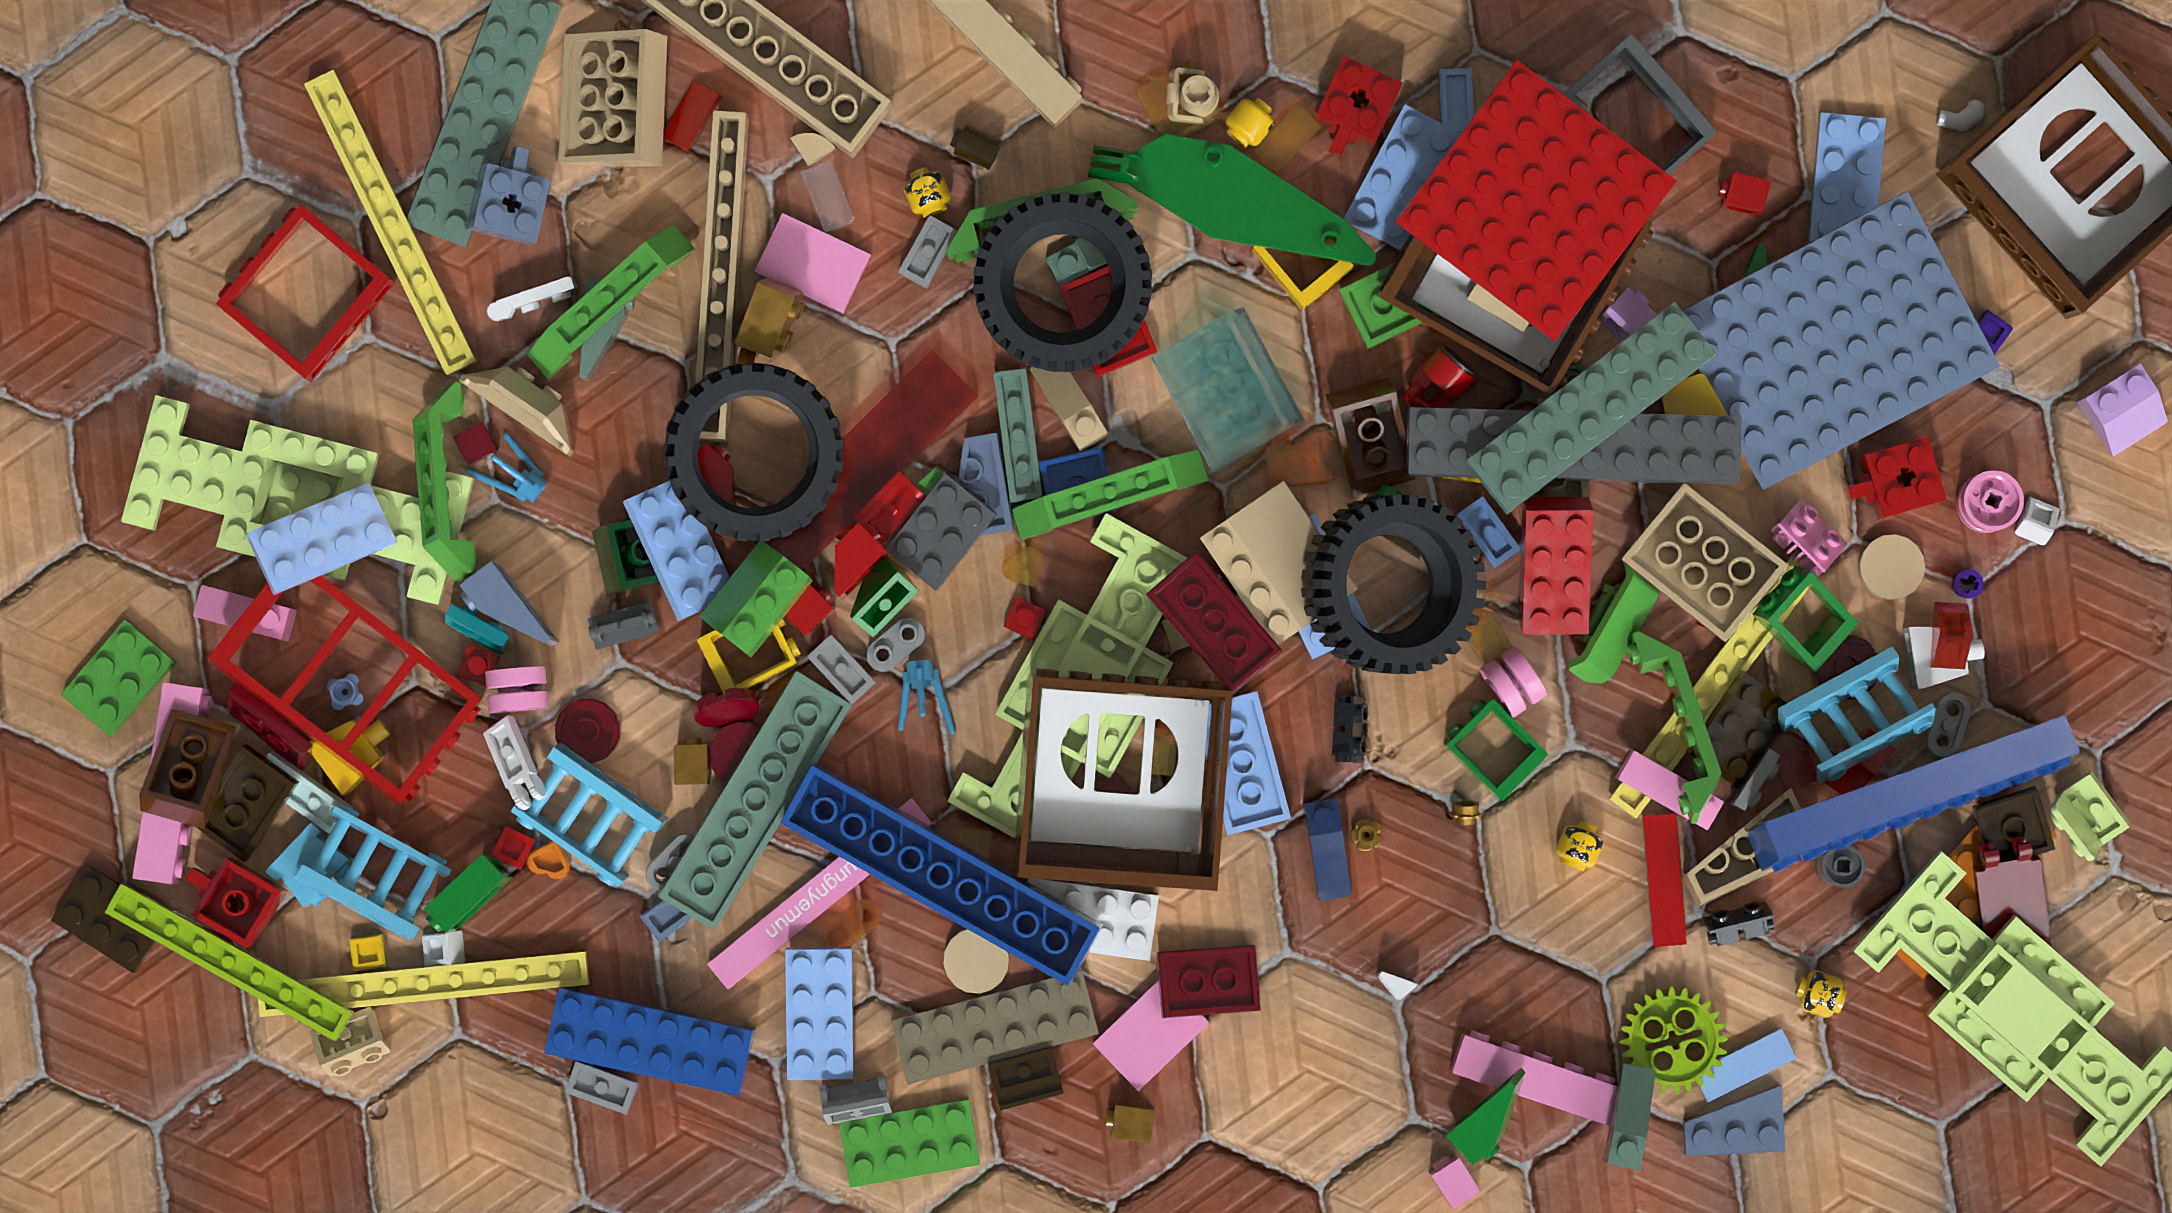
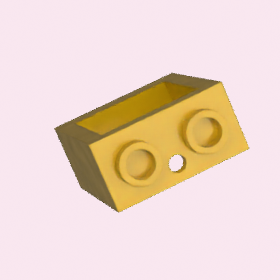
M1327 239L1324 242L1327 246L1335 245L1332 239ZM1254 246L1252 249L1255 256L1301 311L1342 279L1354 267L1350 262L1335 260L1337 263L1301 292L1268 253L1267 248Z
M784 619L779 622L772 632L786 660L737 685L715 644L716 641L724 638V636L714 630L696 639L724 694V690L728 688H744L748 690L799 664L796 657L801 655L794 639L792 637L786 639L781 627L786 625Z

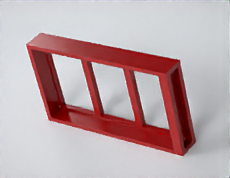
M319 576L309 581L340 603L349 612L280 699L230 661L283 593L280 592L273 595L267 582L212 651L207 661L394 803L399 805L404 799L410 802L421 788L416 784L424 773L430 776L440 764L441 760L437 756L445 747L450 750L460 738L461 734L457 730L465 721L470 724L478 715L481 708L477 704L482 698L324 577ZM359 618L403 651L408 657L339 744L289 705ZM418 663L466 699L467 702L402 786L398 788L349 750Z

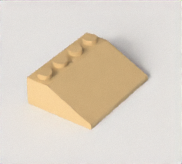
M647 29L564 34L559 164L624 167L662 166L668 36Z
M1285 481L1276 485L1200 538L1254 618L1278 645L1317 619V616H1306L1304 606L1312 605V599L1302 598L1301 588H1310V579H1301L1302 570H1312L1313 563L1304 561L1307 552H1317L1318 547L1311 544V541L1315 535H1321ZM1347 574V596H1349L1358 588Z
M1686 483L1681 486L1622 558V561L1724 642L1731 637L1753 612L1764 596L1772 590L1786 573L1789 566Z

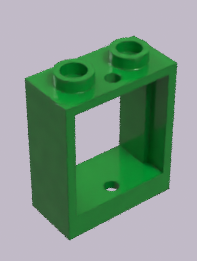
M1795 566L1782 576L1778 586L1770 594L1764 596L1759 602V607L1752 613L1800 665L1815 672L1859 624L1811 571ZM1809 587L1832 613L1806 642L1801 645L1778 619L1799 595Z
M1481 699L1468 712L1472 718L1464 726L1458 722L1445 735L1449 741L1444 747L1498 801H1503L1549 754L1494 699H1490L1487 703ZM1490 712L1530 751L1498 785L1457 746Z
M492 853L481 854L424 908L429 914L426 920L438 932L443 930L446 933L457 931L513 878L510 872L495 857L491 856Z

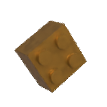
M768 277L757 282L734 344L769 358L782 353L784 349L787 350L794 335V332L790 331L792 322L794 323L796 319L799 320L806 302L801 300L804 292Z

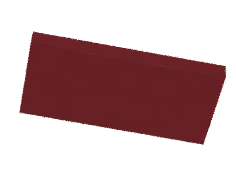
M1197 551L1146 593L1147 597L1222 683H1225L1224 686L1228 690L1233 691V694L1283 652Z

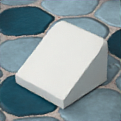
M2029 496L2017 524L2015 534L2037 544L2045 545L2054 533L2060 509Z
M462 931L422 934L425 967L465 963Z
M1381 970L1376 973L1378 979L1396 1000H1401L1418 985Z

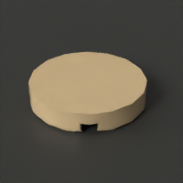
M1896 534L1883 535L1871 541L1861 552L1858 563L1859 577L1874 596L1886 600L1901 599L1913 593L1922 583L1925 573L1924 556L1919 547L1909 538Z
M967 929L961 931L950 940L944 953L943 964L947 977L956 987L968 993L980 994L992 990L1002 982L1008 971L1009 955L1007 951Z

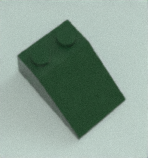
M631 520L606 524L592 531L607 595L660 584Z

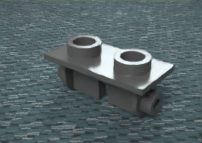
M651 601L588 618L589 634L594 641L596 650L660 633Z

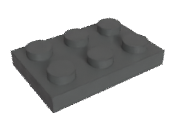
M945 473L886 550L937 591L998 513L953 476Z

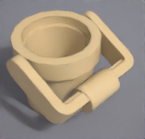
M1188 68L1172 69L1169 72L1166 92L1168 118L1176 122L1203 124V118L1211 115L1218 106L1219 91L1217 86L1205 76V71ZM1179 75L1191 76L1184 80L1181 85L1179 84ZM1178 106L1186 115H1178Z

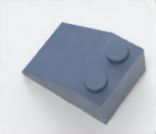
M490 561L460 584L464 591L460 596L472 611H480L545 644L555 646L559 643L500 564Z

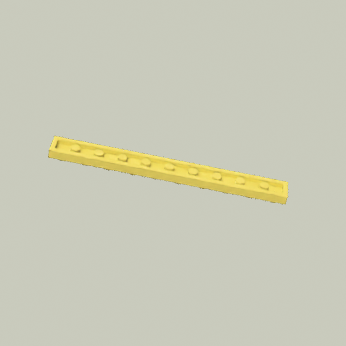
M331 70L304 83L445 374L450 376L477 363L336 72Z
M1799 547L1795 549L1786 561L1789 565L1787 571L1795 566L1800 567L1797 563L1806 556L1804 554L1797 561H1793V558L1801 551ZM1780 580L1777 582V584L1772 588V590H1771L1768 594H1770V593L1778 586V584L1780 583ZM1807 587L1799 595V597L1778 619L1782 624L1789 616V614L1792 612V610L1795 608V606L1798 604V602L1801 600V598L1804 596V594L1807 592L1809 587ZM1752 613L1726 641L1693 685L1704 723L1740 670L1747 672L1773 637ZM1674 711L1642 753L1646 758L1671 772L1688 748L1683 736V728H1686L1683 717L1678 718ZM1621 782L1609 797V800L1636 819L1651 798Z
M587 951L298 980L346 1008L590 984ZM258 999L260 1017L286 1015Z

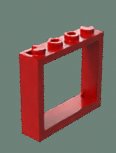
M300 204L297 208L292 207L287 211L281 220L283 225L276 233L271 232L264 238L260 245L262 250L256 257H250L242 264L239 269L241 274L234 283L228 282L218 294L220 299L216 305L304 379L312 383L395 285V282ZM306 221L374 279L302 363L233 304L300 225Z

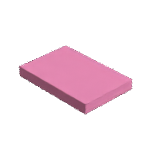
M782 213L754 272L762 277H768L803 291V296L844 314L871 258V254Z
M1157 981L1095 1040L1093 1045L1139 1091L1199 1034L1209 1022L1204 1016L1162 1019L1159 982Z

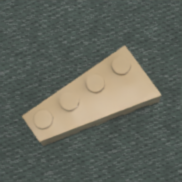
M1791 788L1683 877L1697 907L1773 872V868L1761 871L1747 834L1764 822L1801 809Z

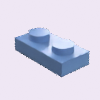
M1483 496L1456 515L1463 521L1461 524L1463 528L1471 531L1474 536L1471 539L1479 546L1481 553L1493 569L1521 550Z

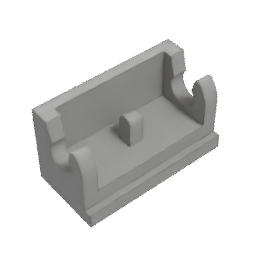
M884 1074L878 1075V1079L832 1088H827L826 1085L819 1087L822 1112L827 1125L892 1113L887 1079Z

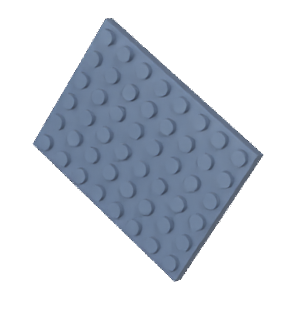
M1908 191L1682 310L1716 352V355L1698 370L1700 374H1705L1728 416H1742L1741 450L1762 490L2000 367Z

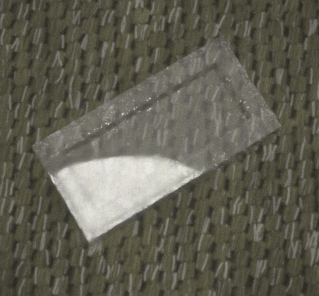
M831 160L801 172L825 233L855 222Z

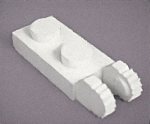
M568 276L497 300L495 303L492 302L487 307V315L492 320L503 321L504 319L512 318L516 309L521 308L522 313H527L541 308L540 301L552 298L553 303L571 298L570 291L578 289L575 279Z
M507 715L485 730L483 735L505 788L509 789L515 805L524 811L531 806L532 802L527 790L521 784L525 782L533 798L538 801L546 797L547 792L543 781L536 775L538 772L514 716Z

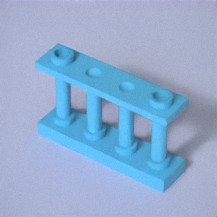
M1893 647L1886 649L1778 708V723L1784 732L1793 727L1799 729L1822 762L1817 765L1816 779L1820 784L1827 780L1835 781L1839 779L1850 767L1913 733L1921 734L1932 726L1936 708L1931 703L1919 710L1895 675L1898 671L1899 655ZM1878 681L1886 684L1907 714V717L1893 725H1890L1867 691L1869 686ZM1850 696L1858 700L1879 731L1863 741L1838 706L1841 701ZM1821 712L1829 715L1850 746L1849 749L1836 756L1832 755L1810 722L1812 717Z
M560 743L554 746L547 756L553 762V770L543 783L547 792L546 797L539 801L533 798L531 806L524 811L515 805L511 812L517 815L516 820L528 829H537L597 871V877L604 883L611 886L615 884L619 887L629 877L620 869L644 833H649L650 830L656 833L663 827L668 817ZM571 774L580 781V789L557 823L554 824L539 813L563 777ZM598 793L607 800V807L583 843H581L566 831L591 794L595 795ZM625 812L634 818L633 823L635 825L610 862H608L593 850L618 813L622 814Z
M342 804L341 808L334 806L331 808L329 815L338 820L314 863L310 862L308 867L303 864L300 865L293 878L408 941L413 940L419 930V927L413 925L415 921L413 916L436 874L442 877L449 876L451 869L445 866L447 861L431 852L426 856L358 819L359 812ZM351 826L367 836L343 879L339 878L336 883L325 877L327 874L325 869L347 829ZM378 842L396 852L373 894H368L367 898H364L355 893L357 887L354 885ZM407 858L425 868L402 910H397L396 914H393L384 909L386 903L383 901Z

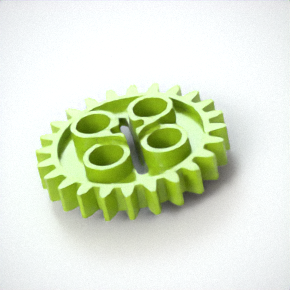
M1673 987L1669 988L1668 996H1664L1660 989H1656L1657 999L1652 1000L1650 996L1645 994L1646 1005L1644 1007L1637 1003L1633 1004L1638 1012L1637 1015L1626 1014V1017L1632 1022L1631 1026L1621 1027V1030L1629 1033V1038L1620 1040V1043L1629 1045L1630 1048L1622 1056L1633 1057L1634 1061L1630 1065L1656 1070L1654 1084L1656 1082L1660 1083L1661 1093L1665 1092L1668 1085H1672L1674 1094H1678L1679 1086L1683 1084L1686 1090L1691 1092V1082L1696 1081L1697 1084L1703 1087L1704 1083L1701 1076L1705 1074L1714 1078L1715 1076L1710 1067L1712 1065L1722 1067L1721 1062L1716 1059L1717 1054H1727L1726 1050L1719 1047V1043L1727 1041L1728 1037L1718 1034V1031L1726 1027V1025L1723 1023L1715 1024L1714 1021L1720 1012L1709 1013L1707 1011L1711 1005L1710 1000L1702 1005L1699 1004L1700 993L1698 992L1692 999L1687 998V988L1682 990L1680 996H1676ZM1681 1010H1688L1694 1016V1023L1689 1029H1680L1675 1023V1017ZM1652 1019L1659 1021L1663 1029L1662 1034L1656 1039L1648 1038L1643 1031L1644 1024ZM1695 1030H1702L1701 1036L1679 1042V1049L1674 1050L1671 1045L1651 1051H1646L1645 1046L1668 1039V1032L1674 1031L1676 1035H1682ZM1691 1042H1699L1704 1048V1055L1698 1061L1689 1060L1685 1054L1686 1046ZM1661 1051L1668 1052L1673 1061L1671 1067L1664 1071L1658 1070L1653 1063L1654 1056Z

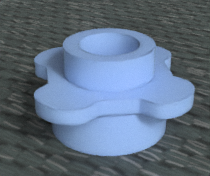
M348 674L344 679L337 680L333 678L328 681L327 689L330 691L331 705L334 709L342 710L344 706L350 704L358 706L363 702V695L359 693L357 686L359 678L356 675ZM343 689L348 690L347 695L342 694Z

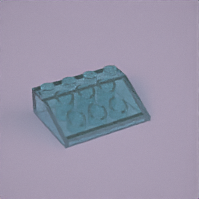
M1244 307L1223 314L1151 357L1212 472L1221 469L1305 423L1302 414Z

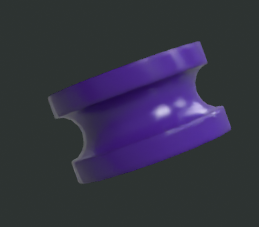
M1960 570L1953 577V590L1961 598H1975L1983 590V578L1975 570ZM1971 575L1975 578L1972 582H1976V588L1969 589L1967 593H1964L1961 590L1964 586H1959L1960 579H1967Z

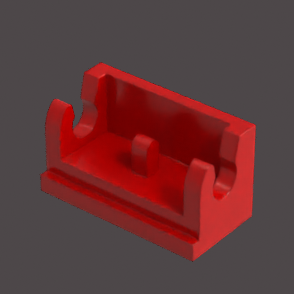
M899 471L855 515L854 519L877 541L884 544L913 515L927 496L903 472Z

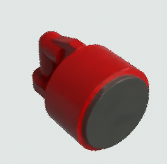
M1445 345L1438 346L1415 372L1411 384L1404 394V399L1412 407L1443 408L1451 397L1458 399L1476 379V373L1466 361ZM1434 382L1442 390L1430 402L1422 395Z

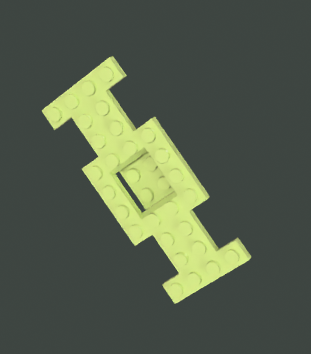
M155 395L121 522L155 531L164 499L224 515L216 547L256 557L246 537L247 532L366 483L371 485L379 454L250 420L242 451L188 438L181 435L190 404ZM445 471L446 487L449 490L448 513L452 523L450 537L452 540H458L474 479ZM371 486L397 541L395 545L373 554L415 565L406 597L440 606L448 573L422 546L419 498ZM350 564L323 575L345 581Z
M1106 513L1090 543L1118 557L1109 577L1088 615L1058 599L995 715L1022 730L1024 729L1028 674L1036 675V668L1059 671V676L1069 677V671L1092 673V679H1102V673L1120 674L1125 676V681L1130 682L1135 681V676H1149L1159 678L1158 684H1162L1173 662L1145 647L1163 615L1147 597L1146 593L1184 562L1187 557ZM1039 687L1034 754H1037L1041 688L1154 697L1156 695ZM1087 713L1080 716L1070 725L1062 740L1061 762L1070 780L1073 779L1081 762L1085 764L1089 721ZM1100 714L1096 771L1111 778L1144 716ZM1023 733L992 788L963 772L948 799V802L1013 838L1016 835ZM1033 774V776H1032V789H1031V802H1030V815H1029L1028 842H1043V843H1057V844H1072V845H1074V843H1060V842H1046V841H1031V840H1030L1031 820H1032V807H1033V793H1034V780H1035V774Z
M1939 850L1852 950L1878 973L1900 948L1947 988L1926 1015L2026 1102L2048 1078L2064 1090L2095 1118L2075 1140L2074 1144L2099 1166H2102L2172 1088V1052L2161 1044L2148 1060L2138 1068L2094 1028L2115 1004L2108 996L2016 916L2013 915L1991 939L1945 899L1967 873Z

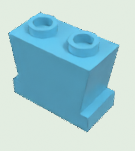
M310 823L265 871L274 880L282 879L303 907H309L311 904L316 907L327 897L293 878L300 865L303 864L308 867L310 862L314 863L326 839L321 837L326 831L314 823ZM337 847L325 869L327 871L325 877L333 881H338L339 878L343 879L350 867L349 864L354 858Z

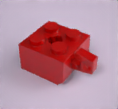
M1343 55L1315 117V120L1330 126L1328 132L1335 135L1328 152L1340 157L1347 141L1355 144L1357 139L1374 147L1403 82ZM1357 95L1364 98L1363 103L1367 106L1364 107L1361 104L1360 108L1354 107V100L1351 97L1356 99Z
M1929 437L1861 456L1860 461L1864 474L1859 475L1861 483L1844 488L1848 501L1865 496L1867 504L1873 502L1878 520L1947 500ZM1901 471H1903L1902 475L1906 474L1908 477L1905 487L1903 482L1898 483L1896 477L1901 475Z
M225 857L218 871L211 869L209 874L196 867H192L185 878L200 888L197 895L201 897V900L192 915L245 948L256 946L288 892L287 889L233 857ZM243 896L242 902L245 904V907L236 909L237 902L234 901V898Z

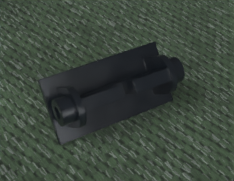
M1338 696L1337 703H1334L1333 726H1345V733L1333 732L1332 755H1335V762L1362 763V758L1366 754L1367 741L1363 736L1364 724L1368 720L1369 712L1363 697Z
M1750 902L1742 908L1730 911L1718 910L1710 916L1702 917L1709 931L1707 932L1709 944H1716L1717 947L1740 941L1738 930L1743 929L1746 939L1767 935L1769 930L1774 929L1772 920L1774 915L1766 902Z

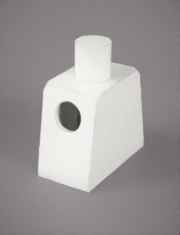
M1903 628L1912 690L1923 689L1969 674L1967 661L1984 658L1982 640L1964 641L1962 628Z

